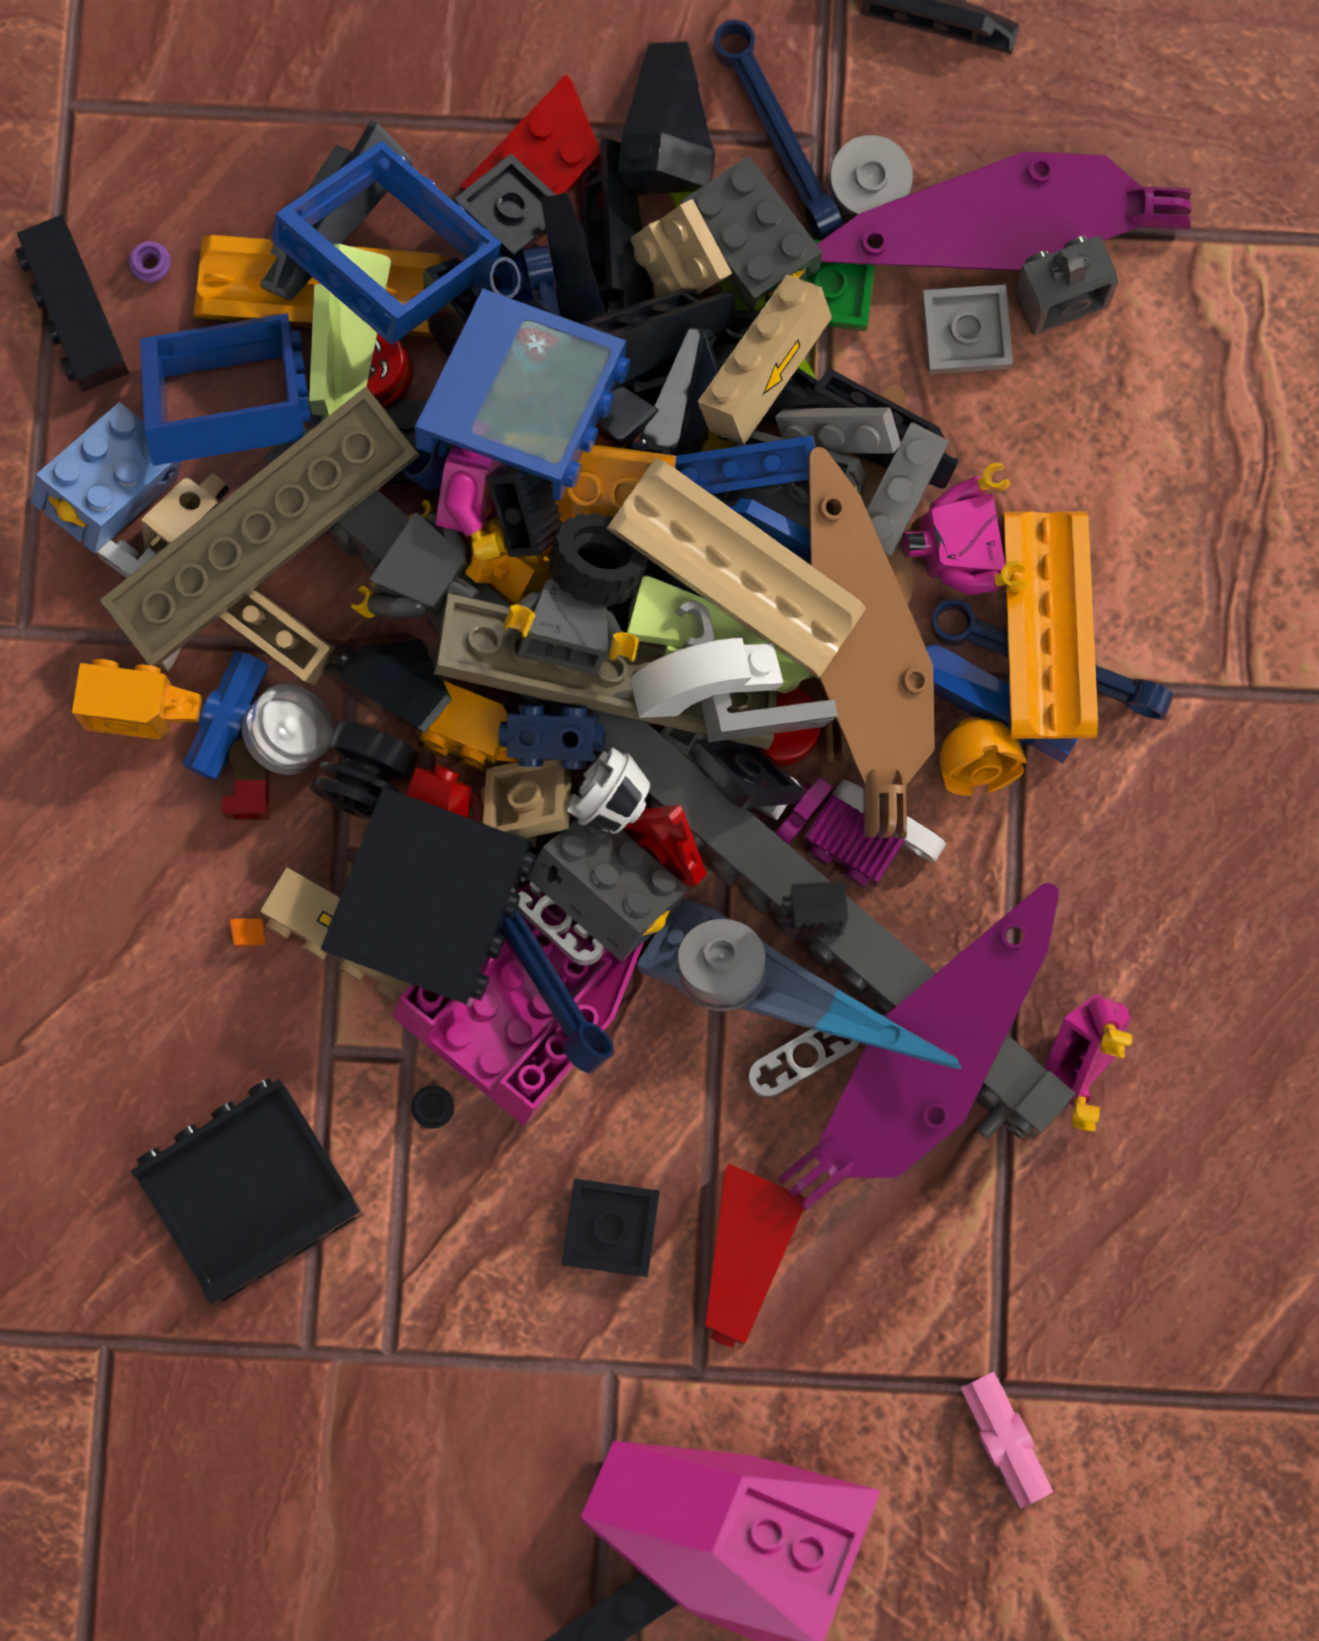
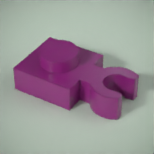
M821 777L817 779L813 786L806 782L801 787L804 791L794 804L796 807L775 833L789 846L831 796L833 787Z

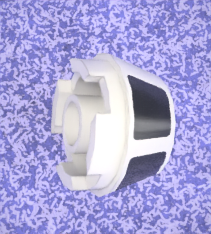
M611 747L608 753L603 751L584 773L586 779L579 790L581 796L571 795L567 804V811L578 818V824L617 834L628 823L633 824L643 812L646 806L644 799L649 791L650 782L629 753L621 754Z

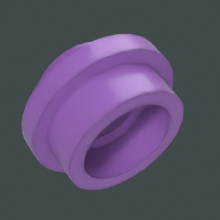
M148 241L137 245L133 249L129 257V266L137 279L153 283L160 281L168 274L171 267V258L163 245ZM149 258L158 260L157 265L152 269H147L143 266L144 262Z

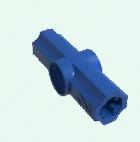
M235 650L217 691L213 690L204 704L199 719V725L201 726L183 763L185 768L207 779L218 781L229 759L230 747L235 741L243 737V718L248 708L254 703L269 670L267 663L250 654Z

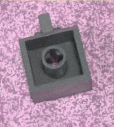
M1100 235L1091 239H1087L1086 236H1080L1067 242L1063 246L1064 249L1052 254H1049L1048 251H1041L1025 260L1026 264L1022 265L1014 292L1033 336L1110 306L1118 286V278Z

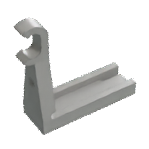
M688 601L675 611L681 617L684 614H692L696 618L699 630V638L690 637L682 648L715 641L710 614L703 604L696 601ZM729 693L712 695L710 698L701 700L708 742L824 727L838 716L835 699L729 713L727 711V708L732 706Z

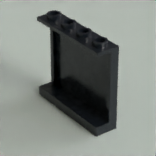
M383 787L320 950L331 956L345 959L471 1008L474 999L482 1000L488 987L490 977L484 975L490 958L497 960L501 953L505 936L500 934L505 918L513 919L517 911L521 895L515 892L521 877L528 879L536 860V854L531 853L533 845L524 838Z
M268 1078L248 1090L249 1098L238 1105H235L233 1101L222 1105L211 1113L212 1121L199 1129L196 1124L183 1129L173 1137L176 1141L175 1144L162 1152L159 1147L146 1152L136 1160L139 1166L130 1171L133 1177L137 1178L202 1285V1291L210 1305L215 1307L364 1215L290 1092L280 1079L272 1083L271 1079Z

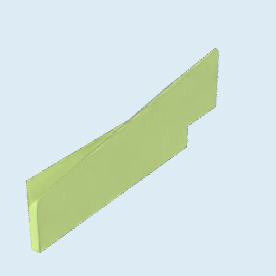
M333 244L386 290L391 260L387 256L342 244ZM322 284L314 285L309 403L312 415L321 416L322 422L360 390L367 387L377 332Z
M643 576L629 608L626 633L636 636L642 642L663 644V656L684 649L682 647L690 637L699 638L696 618L692 614H684L681 617L675 613L682 604L688 601L699 602L707 608L710 614L715 641L742 638L744 645L768 644L705 598L650 576ZM775 649L783 684L774 691L786 694L797 689L802 680L811 676L815 677Z

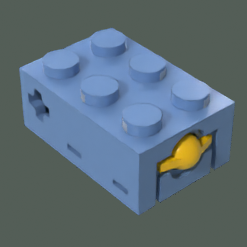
M119 402L36 474L30 503L41 511L45 509V514L79 542L84 540V546L95 554L177 480L181 461L153 466L145 434L144 421Z

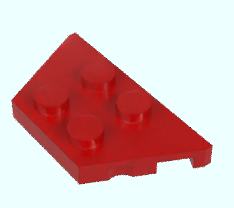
M567 74L559 80L460 185L461 192L465 191L510 154L515 156L556 195L562 193L569 194L579 183L584 171L591 170L601 158L600 147L573 82Z
M680 805L644 809L633 824L628 823L622 829L685 886H696L707 875L684 810Z

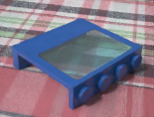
M482 289L415 426L416 448L432 454L438 441H445L553 481L552 498L561 501L566 488H574L578 481L582 464L578 462L583 451L590 453L595 444L598 429L595 426L599 417L606 418L610 412L614 400V394L611 391L615 383L622 384L625 380L630 366V359L625 358L626 340Z

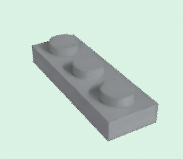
M890 407L782 409L775 417L782 438L792 439L814 436L815 447H822L827 451L835 453H894L901 445Z
M913 422L908 427L901 445L897 449L867 509L884 552L889 555H893L950 443L949 440Z

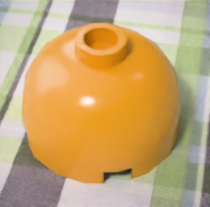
M970 717L961 721L945 738L939 753L941 773L946 789L953 794L972 796L973 791L971 788L988 784L987 793L997 791L1018 779L1024 772L1022 763L1026 764V758L1019 739H1011V729L1002 722L982 719L980 717Z

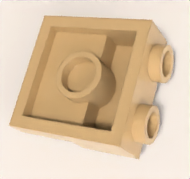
M693 199L679 205L662 219L647 225L630 238L634 246L635 260L639 265L645 267L654 284L653 291L655 297L681 288L696 289L699 297L732 274Z
M544 759V766L522 767L518 766L517 761L487 768L485 787L481 789L484 812L483 821H480V823L529 840L533 848L536 845V836L569 829L567 804L570 799L571 769L561 768L560 760Z

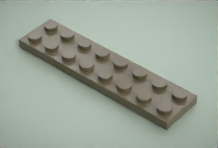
M364 387L106 594L100 601L146 662L151 666L157 667L417 459L420 454L371 391Z
M448 593L444 602L434 674L707 735L702 701L689 706L679 716L639 718L630 678L646 665L663 657V644L639 641L634 662H630L624 656H617L616 660H610V652L608 650L598 674L593 675L517 655L523 639L522 633L511 627L507 630L502 628L510 607ZM777 691L729 693L732 706L727 708V711L729 713L774 708L777 703ZM774 733L729 739V741L769 749L773 742Z

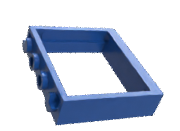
M382 140L277 212L271 239L274 244L391 345L473 286V272L476 265L483 259L498 258L502 244L491 234L490 230L481 226L466 213L460 204L453 202L436 187L432 180L424 177L402 155H398ZM376 181L467 258L404 305L312 227Z
M288 313L140 338L144 429L153 466L296 442L305 435L304 423L311 422V415L307 399L309 396L302 354L303 345L299 330H291ZM282 357L287 402L168 422L165 377Z

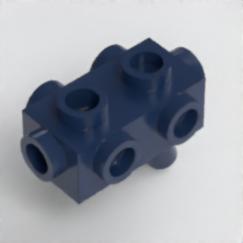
M519 704V711L509 713L508 721H501L499 727L500 747H507V758H518V766L542 767L544 766V759L560 760L561 768L583 769L586 768V761L595 760L598 757V751H604L605 725H599V714H588L587 707L567 705L561 706V712H545V705ZM567 731H573L577 734L579 741L576 746H570L565 743L564 738Z

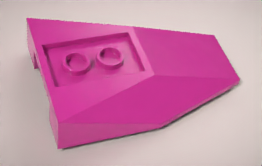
M530 884L515 892L519 894L523 891L533 899V905L528 907L532 911L539 899L546 895L542 892L540 898H538L531 891ZM551 904L543 909L541 918L549 926H558L564 922L566 912L557 904ZM522 915L587 1022L594 1023L605 1031L614 1020L644 942L622 962L604 947V952L597 962L591 965H579L565 955ZM573 920L570 929L559 937L565 939L569 932L577 940V952L580 953L586 949L591 953L595 950L592 943L594 937L591 935L586 939L580 937L574 931V926L578 923ZM505 937L498 959L490 958L484 975L489 976L490 980L481 1001L474 999L473 1005L470 1008L457 1001L411 985L399 998L392 1017L525 1127L575 1066L568 1060L563 1050V1042L567 1038L566 1034Z
M613 1441L580 1521L688 1613L754 1641H825L881 1490L752 1455Z

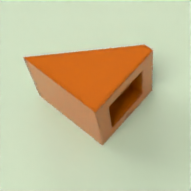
M262 918L230 919L233 944L236 949L266 944Z

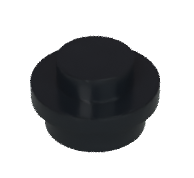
M436 1085L420 1089L413 1097L411 1111L415 1120L421 1126L429 1129L445 1126L451 1120L455 1109L450 1093Z

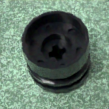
M340 720L335 725L327 748L331 753L340 758L342 762L341 764L326 761L320 762L319 771L330 779L314 778L310 789L341 811L363 819H371L382 788L386 787L401 793L388 782L390 779L404 782L410 781L420 754L412 746L386 733L358 723Z

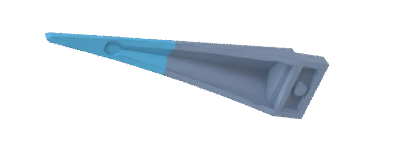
M683 898L672 916L665 922L662 930L656 932L636 964L642 974L675 986L679 992L701 997L687 987L680 975L678 965L679 947L684 937L699 924L710 920L728 918L715 909ZM763 941L765 970L757 986L744 996L733 1000H711L953 1069H962L957 1058L848 996Z

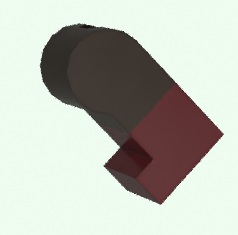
M240 738L233 743L229 751V759L235 769L234 796H222V814L226 820H269L270 771L253 758L244 743V739Z

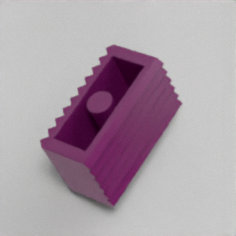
M831 795L806 834L803 843L809 846L807 853L822 864L829 865L832 860L846 870L843 875L854 884L865 888L867 883L876 888L900 850L904 839L895 838L894 836L891 838H879L877 835L874 838H865L864 813H861L858 809L853 808L835 795Z

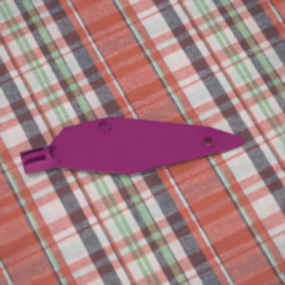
M1021 152L862 212L817 245L823 252L821 262L1021 271L1022 265L1026 264L1025 260L1041 251H1048L1049 254L1064 249L1063 246L1067 242L1080 236H1086L1087 239H1091L1100 235L1102 240L1105 241L1137 228L1191 229V218L1188 215L1191 213V202L1188 199L1191 198V188L1141 186L1106 155ZM876 240L880 243L881 247L877 249L871 248L867 241Z
M1044 883L884 1016L957 1058L962 1069H953L867 1044L818 1144L777 1177L784 1184L815 1158L820 1162L817 1167L789 1190V1193L795 1198L825 1172L831 1175L828 1181L813 1191L800 1204L804 1211L808 1210L845 1178H898L965 1122L1048 952L1059 898V890L1054 884ZM1012 928H1018L1023 932V939L1018 944H1011L1006 939L1007 932Z

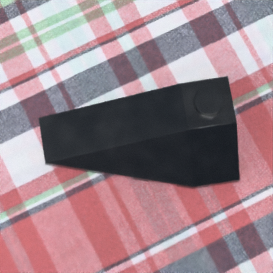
M405 632L349 638L346 643L339 645L332 652L329 658L330 663L323 670L358 703L423 733L428 730L452 700L443 679L439 675L434 674L435 661L427 653L430 651L427 644L422 639Z

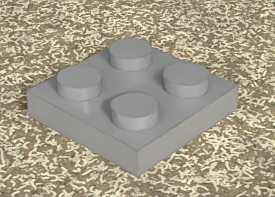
M1006 285L923 290L922 300L929 375L1012 369L1013 359Z

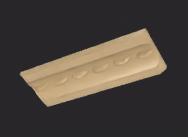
M657 458L653 460L606 528L768 644H774L775 649L818 679L866 610V607L858 598L671 465Z

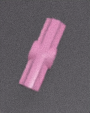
M992 1372L961 1387L960 1391L980 1429L978 1435L994 1467L999 1468L1018 1508L1020 1509L1051 1494L1053 1490L1032 1450L1035 1446L1028 1429L1020 1415L1014 1413L995 1373Z

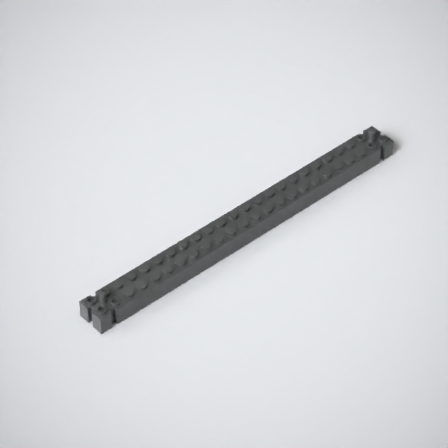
M304 427L305 435H306V434L309 432V430H307V429ZM296 442L275 445L264 457L266 466ZM377 490L328 530L335 537L332 540L334 544L349 557L356 553L366 564L363 568L372 576L410 518ZM466 574L463 576L462 580L480 591L476 600L511 607L508 602L486 583H476ZM444 605L436 616L425 614L428 617L426 623L439 636ZM517 693L522 699L520 704L545 705V712H561V706L570 705ZM587 709L588 714H599V725H605L606 743L604 751L608 753L611 747H613L621 754L629 753L650 782L649 791L644 799L648 809L680 805L684 810L699 854L704 855L714 865L711 871L728 886L735 882L746 893L743 896L744 900L762 914L767 910L778 920L775 924L777 929L794 942L795 939L791 936V929H783L781 903H783V896H789L792 884L830 881L751 812L733 805L727 799L726 792L714 780L705 776L699 767L648 723ZM567 731L565 733L564 741L570 746L574 743L578 744L579 739L575 732ZM594 760L586 761L589 766L594 762ZM846 895L848 921L844 933L840 937L834 934L830 938L826 934L823 938L817 935L813 939L808 935L805 940L801 936H799V939L810 948L807 954L825 970L832 966L842 975L843 978L840 980V983L857 998L864 994L875 1004L872 1010L885 1016L936 972ZM1007 1034L975 1099L979 1105L990 1111L978 1124L976 1130L984 1138L989 1139L1003 1123L1019 1139L1023 1140L1027 1136L1033 1141L1046 1129L1076 1093L1053 1073L1045 1070L1035 1061V1058Z

